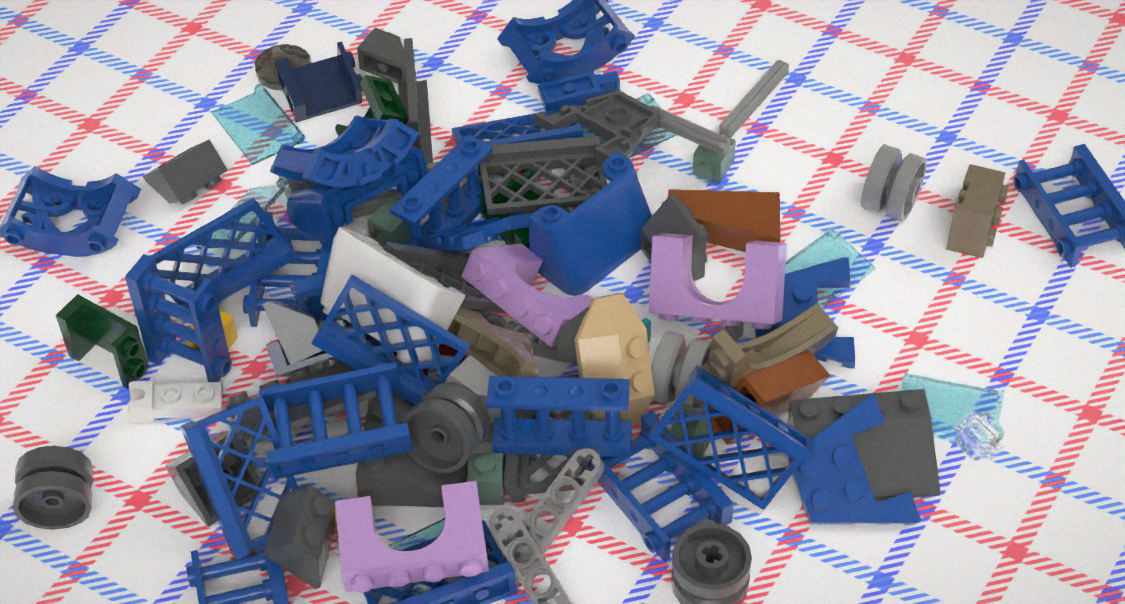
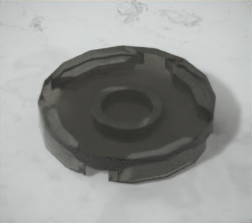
M290 44L275 45L265 49L258 55L254 63L258 81L269 89L283 91L277 78L275 60L287 57L290 67L293 69L310 64V55L305 49Z

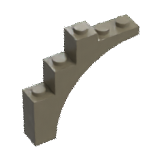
M816 303L783 326L747 342L736 343L723 328L712 336L708 362L700 368L734 388L748 374L808 351L814 355L835 339L839 327L820 305Z
M466 308L458 309L447 331L470 344L465 355H471L497 376L537 377L538 367L537 362L533 358V344L525 334L489 324L482 313Z

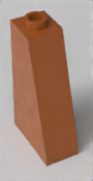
M668 189V197L675 194L682 204L688 205L697 223L705 227L709 237L707 243L746 252V243L752 241L780 243V192Z
M808 351L744 376L733 389L775 416H779L789 410L790 400L812 397L831 375L814 355ZM725 415L711 417L712 427L716 432L733 430L732 420ZM735 437L723 439L727 445L736 441Z

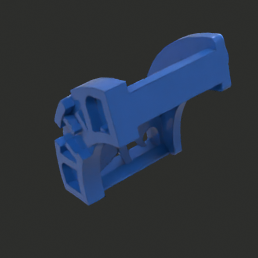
M572 0L557 10L559 15L547 20L544 16L532 19L512 17L497 40L502 46L509 47L528 73L526 79L530 83L539 84L599 69L618 54L624 52L635 38V35L629 31L608 4L609 0ZM601 11L604 15L596 19V15ZM609 23L613 26L610 31L608 27H604ZM564 37L569 39L585 38L584 44L577 54L563 55L552 50L556 46V41Z
M355 115L344 132L324 146L314 149H298L282 144L270 172L291 180L311 181L333 187L364 185L382 177V173L387 171L392 165L399 164L413 146L419 133L397 119L381 120Z
M34 166L21 178L17 186L18 189L0 224V236L11 245H20L42 253L71 257L100 254L117 245L119 239L115 237V234L128 204L139 197L142 189L117 173L102 180L88 181L86 186L73 185L72 180L55 176ZM26 193L32 195L33 203L23 201ZM76 209L82 210L84 216L89 219L71 231L61 232L53 224L50 217L63 216ZM18 210L28 212L21 215L23 222L15 218Z

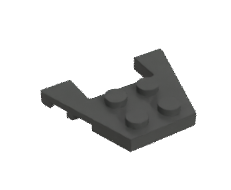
M619 90L586 99L584 105L576 108L568 105L561 106L558 113L547 116L545 111L536 113L535 125L544 130H552L579 123L591 132L608 139L609 141L594 148L595 159L603 163L616 151L627 157L660 123V111Z

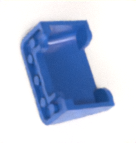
M412 146L399 164L392 165L387 171L382 173V177L364 185L333 187L311 182L291 193L286 203L289 222L329 248H332L333 239L339 227H343L345 223L350 224L354 222L351 208L396 186L397 192L404 196L427 174L423 153L418 148Z
M618 151L608 157L602 165L603 176L610 183L573 211L568 213L559 206L548 205L540 208L528 217L530 251L543 260L538 274L568 295L578 296L586 293L641 250V228L651 218L652 214L632 161Z

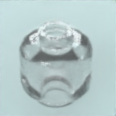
M972 410L954 428L957 432L954 437L955 443L974 461H979L985 456L991 461L1005 447L1000 442L1005 436L1004 428L986 411H980L976 414Z

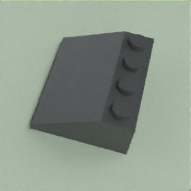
M332 357L321 362L323 368L311 372L310 368L307 367L290 374L292 380L282 384L286 385L355 371V369ZM276 379L260 385L259 388L260 390L267 389L274 384L280 383ZM376 390L357 394L358 404L377 397ZM247 391L227 398L229 404L223 406L222 410L256 397L259 393L249 397ZM343 397L322 401L325 417L345 409ZM309 404L288 408L291 430L311 423ZM254 406L245 410L239 424L256 431L262 418L258 407ZM272 411L269 414L276 429L275 414ZM236 414L226 419L233 422ZM264 426L262 434L269 436L267 429ZM238 428L235 431L241 445L249 447L254 435ZM259 438L257 444L265 441V439Z
M925 389L789 401L788 424L812 439L868 396L874 394L885 424L853 435L852 439L875 501H883L911 492L913 498L940 496L941 490L932 421Z
M392 392L397 423L401 424L414 404ZM378 396L369 400L364 431L378 429L383 426ZM408 452L358 462L356 469L358 497L371 496L372 505L444 507L441 485L466 482L468 461L461 469L452 473H436L425 469L414 461Z

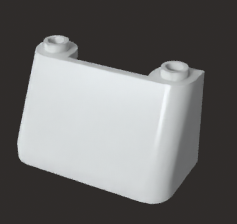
M339 227L333 239L320 303L325 306L323 312L328 315L351 275H354L443 329L448 330L466 295L453 287H443L435 278L424 275L383 250L379 242L369 236ZM353 288L350 290L349 295L353 306L368 304L364 294ZM387 308L378 310L383 323L397 321L395 313ZM370 311L356 313L361 327L375 325ZM349 315L335 316L337 320L344 318L351 323ZM418 326L408 327L412 341L427 339L423 329ZM400 329L386 331L390 344L404 342ZM378 332L367 333L381 342ZM430 346L415 348L419 361L432 360L433 355ZM407 349L396 351V358L399 361L411 363Z

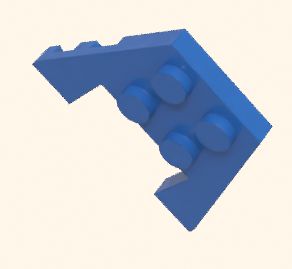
M526 212L502 219L497 217L462 224L420 238L423 248L448 252L473 249L478 245L498 240L499 233L511 229L529 227L528 217L533 213L526 214Z
M849 257L839 258L785 274L782 321L772 325L771 329L755 328V339L783 326L818 303L817 288H850ZM835 337L832 342L814 354L815 358L827 362V359L843 363L842 367L855 369L854 337Z
M874 394L868 396L812 438L813 454L805 464L801 462L792 474L810 524L915 525L921 522L911 492L880 502L875 501L853 442V435L885 424ZM788 456L787 462L789 463L792 458Z

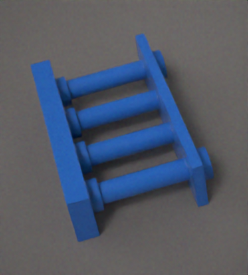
M467 135L390 208L392 215L408 223L409 238L403 243L404 245L416 244L417 247H422L420 238L462 224L471 223L481 213L480 195L483 194L482 183L479 182L478 165L493 152V147ZM467 177V182L459 188V184ZM448 196V200L440 207V202ZM429 215V219L421 226L420 222Z
M1085 143L1074 146L1071 159L1065 165L1033 173L1024 159L1018 161L1016 174L1013 177L1014 186L1018 192L1022 193L1056 245L1058 254L1064 257L1070 268L1076 267L1082 248L1116 240L1125 249V200ZM1071 175L1080 183L1079 186L1048 194L1040 184ZM1085 196L1090 198L1095 205L1091 208L1061 215L1055 204ZM1101 218L1106 221L1110 228L1076 237L1069 226Z
M266 211L267 215L274 222L272 212ZM279 228L281 232L285 231L291 240L318 241L299 228ZM259 233L258 242L265 243L274 236ZM320 242L322 244L321 249H316V252L294 251L296 259L288 264H315L316 268H318L317 273L312 272L311 276L326 272L331 248ZM269 274L252 283L249 295H244L243 312L248 314L251 327H257L260 311H265L262 304L271 300L263 298L265 287L290 288V282L310 277V275ZM315 295L307 298L304 302L308 313L319 318L325 306L320 303L321 298ZM272 299L298 309L295 299Z
M143 254L126 274L125 280L148 361L160 365L166 356L172 353L203 365L208 382H219L222 377L229 373L232 361L212 279L206 277L196 291L160 278L155 258ZM165 294L187 302L189 308L166 300ZM170 316L194 324L195 330L171 321ZM176 337L199 345L200 350L177 342Z
M378 363L370 368L286 385L274 384L267 389L258 390L259 395L263 396L268 411H274L279 447L275 450L267 451L268 464L274 478L280 479L414 451L408 424H398L391 387L402 385L397 363ZM377 390L383 426L378 429L363 431L357 394ZM343 397L349 433L344 436L328 438L322 401ZM309 404L314 440L305 444L293 445L288 408Z
M489 376L486 407L501 409L502 418H495L492 441L493 453L572 456L580 449L590 448L600 457H631L632 421H620L619 411L628 412L630 379ZM515 409H535L536 419L516 418ZM550 410H570L571 420L550 419ZM584 411H605L606 421L585 420Z
M650 411L641 416V432H639V437L631 441V456L646 448L648 450L652 449L659 459L621 481L611 468L630 457H602L604 471L597 482L643 536V541L651 553L656 552L666 562L670 559L672 538L706 518L709 520L713 519L717 524L727 526L732 523L734 503L709 475L649 438V433L659 421L656 414ZM667 427L661 432L670 439H677ZM591 459V469H590V471H592V470L594 469V467H595V466L592 464V459ZM665 471L668 473L672 472L679 480V483L642 504L630 492ZM684 495H692L699 503V507L663 528L650 516Z
M269 534L261 535L263 550L257 551V555L244 557L239 560L235 559L202 567L198 551H190L192 566L186 567L190 588L196 587L199 604H240L266 598V601L273 600L274 604H289L282 567L264 555ZM259 568L261 572L268 571L269 579L262 580L263 584L207 596L206 580Z

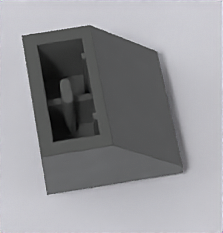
M675 194L670 195L641 228V250L651 262L653 235L660 233L693 235L691 272L693 281L705 277L708 233L702 224H698L693 218L688 205L682 204Z

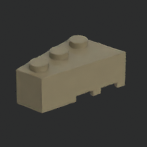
M969 164L963 181V188L959 192V201L954 207L946 250L983 258L986 246L993 247L997 229L992 228V225H999L1003 207L998 206V204H1005L1009 189L1008 185H1004L1006 172Z

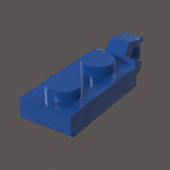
M589 71L539 83L537 87L545 111L560 109L564 105L573 106L585 103L586 99L619 91L620 79L617 72L601 75L594 74V71Z

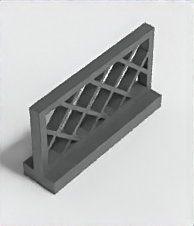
M405 38L406 82H398L399 98L409 118L406 125L419 133L413 146L423 153L425 164L427 165L433 163L427 80L417 81L413 39Z
M599 136L489 145L493 147V152L478 165L487 215L537 211L548 205L561 208L565 205L568 208L581 205L593 196L583 191L589 184L600 190L607 185V180L602 173L603 163L595 159L594 148L601 145ZM592 165L596 167L590 174L578 168ZM559 168L566 170L560 177L548 171L549 169ZM528 170L535 172L529 180L518 174ZM493 174L506 175L499 182L488 177V175ZM572 174L584 180L578 187L566 181ZM541 177L553 182L547 190L535 184ZM511 180L523 185L516 193L505 187ZM561 187L571 194L568 197L559 198L553 193ZM529 189L540 195L537 200L531 201L522 196ZM498 193L510 198L506 203L493 204L492 198Z
M386 242L383 250L424 275L435 278L443 287H453L465 294L466 296L459 308L508 314L461 277L470 255Z
M576 374V375H567V376H557V377H559V378H579V374ZM515 409V416L520 419H536L535 409ZM550 410V417L553 419L566 420L571 415L570 410H562L559 414L554 410ZM584 411L585 420H593V415L589 411ZM506 454L503 484L511 502H525L527 494L545 493L572 456H565L567 459L553 469L546 462L554 455H540L538 457L537 455ZM591 460L589 462L581 461L580 466L583 469L581 474L586 469L590 471ZM539 468H543L549 473L542 481L530 482V476ZM573 478L580 486L584 484L580 478ZM565 485L559 489V491L575 490L571 485Z

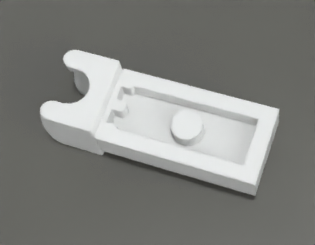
M132 381L129 383L131 401L128 403L129 420L132 423H152L157 418L206 417L222 411L221 382L154 385L153 381Z

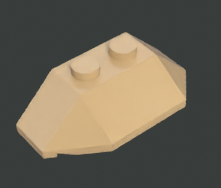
M624 293L592 298L588 306L589 310L584 316L574 339L579 378L630 379L628 412L619 411L620 421H632V426L640 425L641 416L646 414L655 395L646 327ZM589 411L597 420L606 421L605 411Z

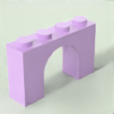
M660 233L652 236L649 313H658L659 318L664 320H677L678 315L689 316L690 322L708 323L709 318L720 319L721 325L740 326V322H751L752 328L771 329L772 325L782 321L787 243L767 241L746 243L743 286L737 296L731 301L718 302L704 296L693 281L691 272L693 235Z
M523 244L473 249L461 277L549 347H555V341L560 334L561 327L589 306L592 297L588 294L573 297H556L531 287L543 260Z
M477 481L441 485L445 512L443 530L434 542L414 551L395 550L379 540L376 535L371 496L335 501L341 575L345 591L363 593L374 588L387 586L402 587L408 583L422 581L437 582L449 577H472L479 573L489 572Z

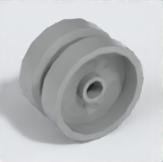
M883 144L876 153L865 179L861 195V207L879 212L886 206L888 217L905 221L912 211L921 190L927 168V158L909 153L902 160L901 149Z
M670 331L664 332L657 346L651 366L655 393L651 402L666 405L672 400L673 396L674 399L688 382L689 375L696 365L701 367L708 362L711 347L710 341L695 338L686 348L684 335ZM689 394L683 404L698 408L701 400Z

